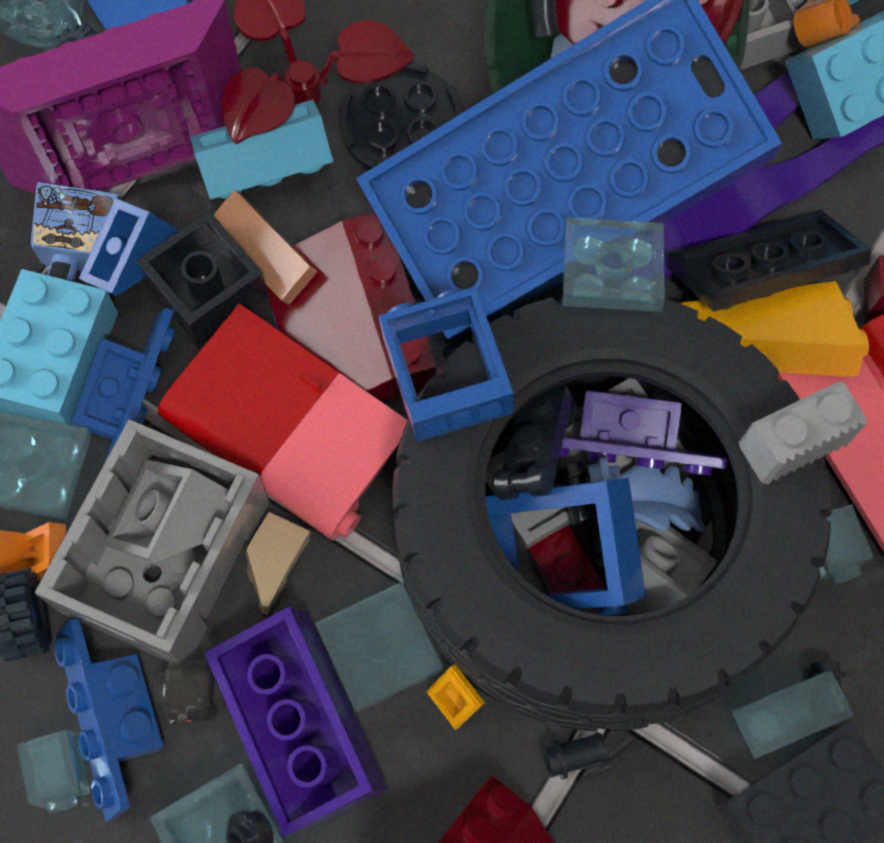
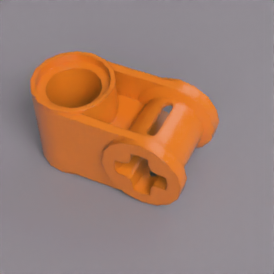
M808 0L795 12L793 18L796 36L802 46L806 48L847 34L853 26L860 22L858 14H853L848 0Z

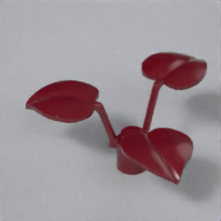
M236 0L234 20L239 31L245 37L255 41H268L280 34L290 67L286 71V81L278 73H273L268 77L262 70L254 67L238 71L227 81L221 100L222 116L227 132L233 143L239 144L252 136L272 131L283 125L292 116L295 105L313 100L315 105H317L322 95L321 86L328 84L327 77L336 61L337 72L342 79L352 83L366 84L385 79L405 69L414 61L412 51L390 27L378 21L362 20L352 23L341 31L338 37L340 50L330 53L321 73H318L317 68L311 63L303 60L297 61L290 36L287 32L288 29L296 28L304 23L306 9L303 0Z

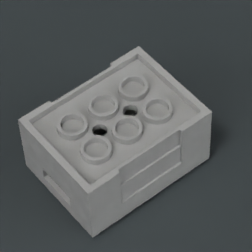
M128 420L38 585L35 594L60 614L71 619L79 618L80 623L187 670L208 627L205 621L244 542H250L270 502L259 474L132 420ZM146 460L193 469L229 490L225 501L230 511L225 521L223 522L222 519L215 517L202 544L157 563L104 545ZM153 566L159 567L162 572L160 579L153 583L147 582L145 580L146 570Z

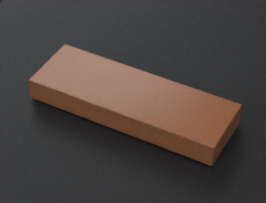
M236 190L229 195L215 212L214 217L263 272L265 284L282 301L290 305L318 271Z

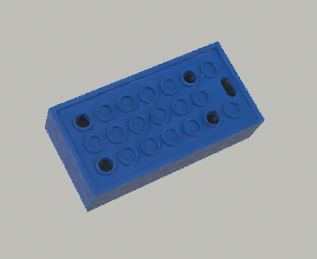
M645 0L356 179L425 301L436 299L437 296L447 290H466L476 287L490 324L498 318L512 313L773 160L782 142L699 1ZM469 324L443 331L448 340L462 342L473 335Z

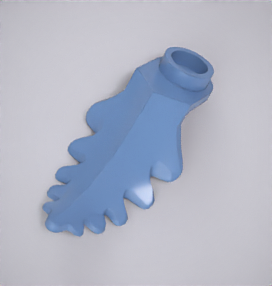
M607 457L600 458V463L588 465L591 482L629 477L635 520L655 530L669 529L671 521L682 530L690 531L691 527H693L698 532L706 533L707 529L703 523L699 492L693 491V481L690 478H686L681 483L677 467L670 466L661 474L660 469L635 465L620 475L619 466H609Z

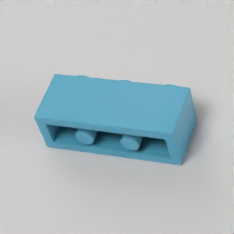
M313 100L295 105L292 116L280 127L252 136L239 144L233 143L225 126L190 136L194 154L210 200L218 197L227 199L234 190L241 193L242 190L257 185L271 186L279 183L283 177L296 173H314L324 165L333 162L322 118Z

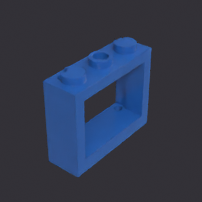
M629 477L553 487L551 494L547 496L534 497L530 492L520 493L517 499L500 500L497 495L485 496L487 512L496 540L507 559L518 572L519 566L511 513L596 503L607 588L543 594L561 604L583 611L584 608H598V615L604 616L628 613V604L646 598Z

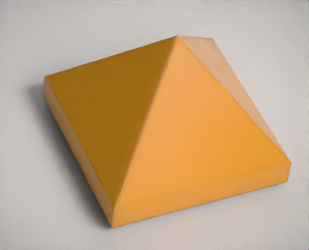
M456 664L452 665L426 691L455 730L460 728L485 704L477 688L468 680V677Z

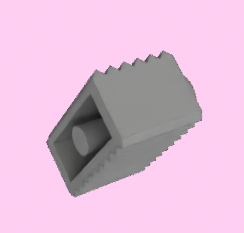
M839 381L751 423L752 426L749 427V430L746 431L747 433L739 441V446L761 483L769 485L772 480H778L781 475L786 476L790 471L795 472L798 467L803 468L807 463L812 464L816 458L821 459L825 454L829 455L833 450L838 451L841 446L846 447L866 425L867 417L845 383Z

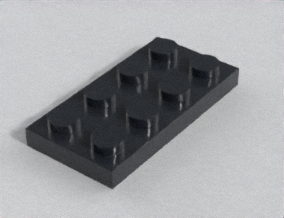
M820 209L669 253L668 268L714 312L729 309L734 305L757 298L769 297L780 291L797 286H805L813 281L837 274H845L850 270L870 265L872 249Z

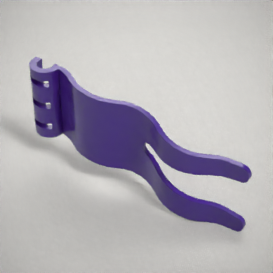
M788 71L754 94L774 130L800 106ZM884 115L843 137L831 138L820 146L791 160L757 168L588 267L582 272L591 290L602 291L604 297L610 298L613 291L639 293L645 285L677 277L668 268L669 253L748 231L774 211L809 194L867 152L884 145ZM624 274L626 280L622 284L612 289H607L605 284L618 279Z

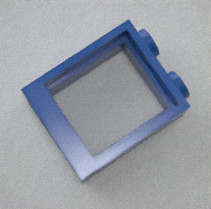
M476 287L466 290H447L437 296L436 299L419 304H400L393 307L388 313L378 315L384 343L416 442L514 413V393ZM469 324L489 380L418 401L400 344Z

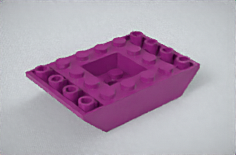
M194 0L189 4L165 12H157L147 18L120 27H112L102 33L75 42H67L57 48L30 57H22L13 63L1 66L0 168L10 185L36 194L38 182L103 192L196 159L190 136L225 126L221 109L222 93L227 81L238 71H241L225 0Z

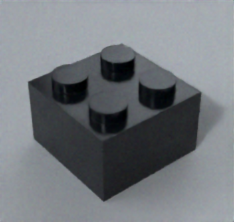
M209 210L136 260L146 285L165 308L173 310V318L197 346L214 335L239 303L249 310L268 296L263 272Z

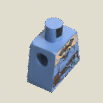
M41 182L37 183L31 246L40 262L50 266L48 276L72 282L75 281L77 270H83L115 199L121 200L119 194Z

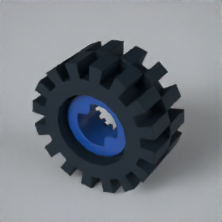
M31 568L0 574V655H2L5 662L45 654L50 650L51 639L49 634H51V627L47 620L49 619V613L45 609L46 602L35 594L40 581L37 582V575L35 572H32Z

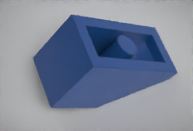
M115 199L79 279L100 289L107 290V292L113 295L121 294L143 279L136 260L174 235L178 229L146 210Z

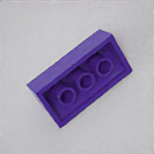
M289 606L204 652L283 837L290 836L346 812L389 789L308 612Z

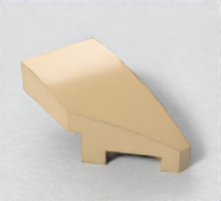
M270 512L246 549L248 561L247 574L250 582H253L258 596L260 612L265 615L269 614L286 587L287 576L310 538L309 530Z

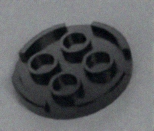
M411 63L405 69L390 77L372 83H355L348 92H345L339 108L340 133L350 155L359 164L371 170L462 114L464 110L461 98L453 85H449L443 78L429 71V67Z

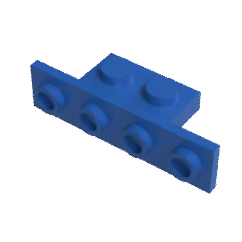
M164 308L154 319L143 353L101 338L97 344L69 424L111 439L112 442L106 460L128 420L141 425L144 423L147 408L141 407L146 391L151 393L159 379L161 368L155 366L159 352H166L173 338L175 328L169 326L173 310Z
M79 618L72 619L67 622L56 636L54 653L58 665L65 668L69 683L66 689L67 703L70 711L77 713L80 724V752L84 760L90 762L94 777L91 784L93 801L98 809H102L105 822L115 820L131 808L118 762L158 752L164 746L138 655L91 664Z

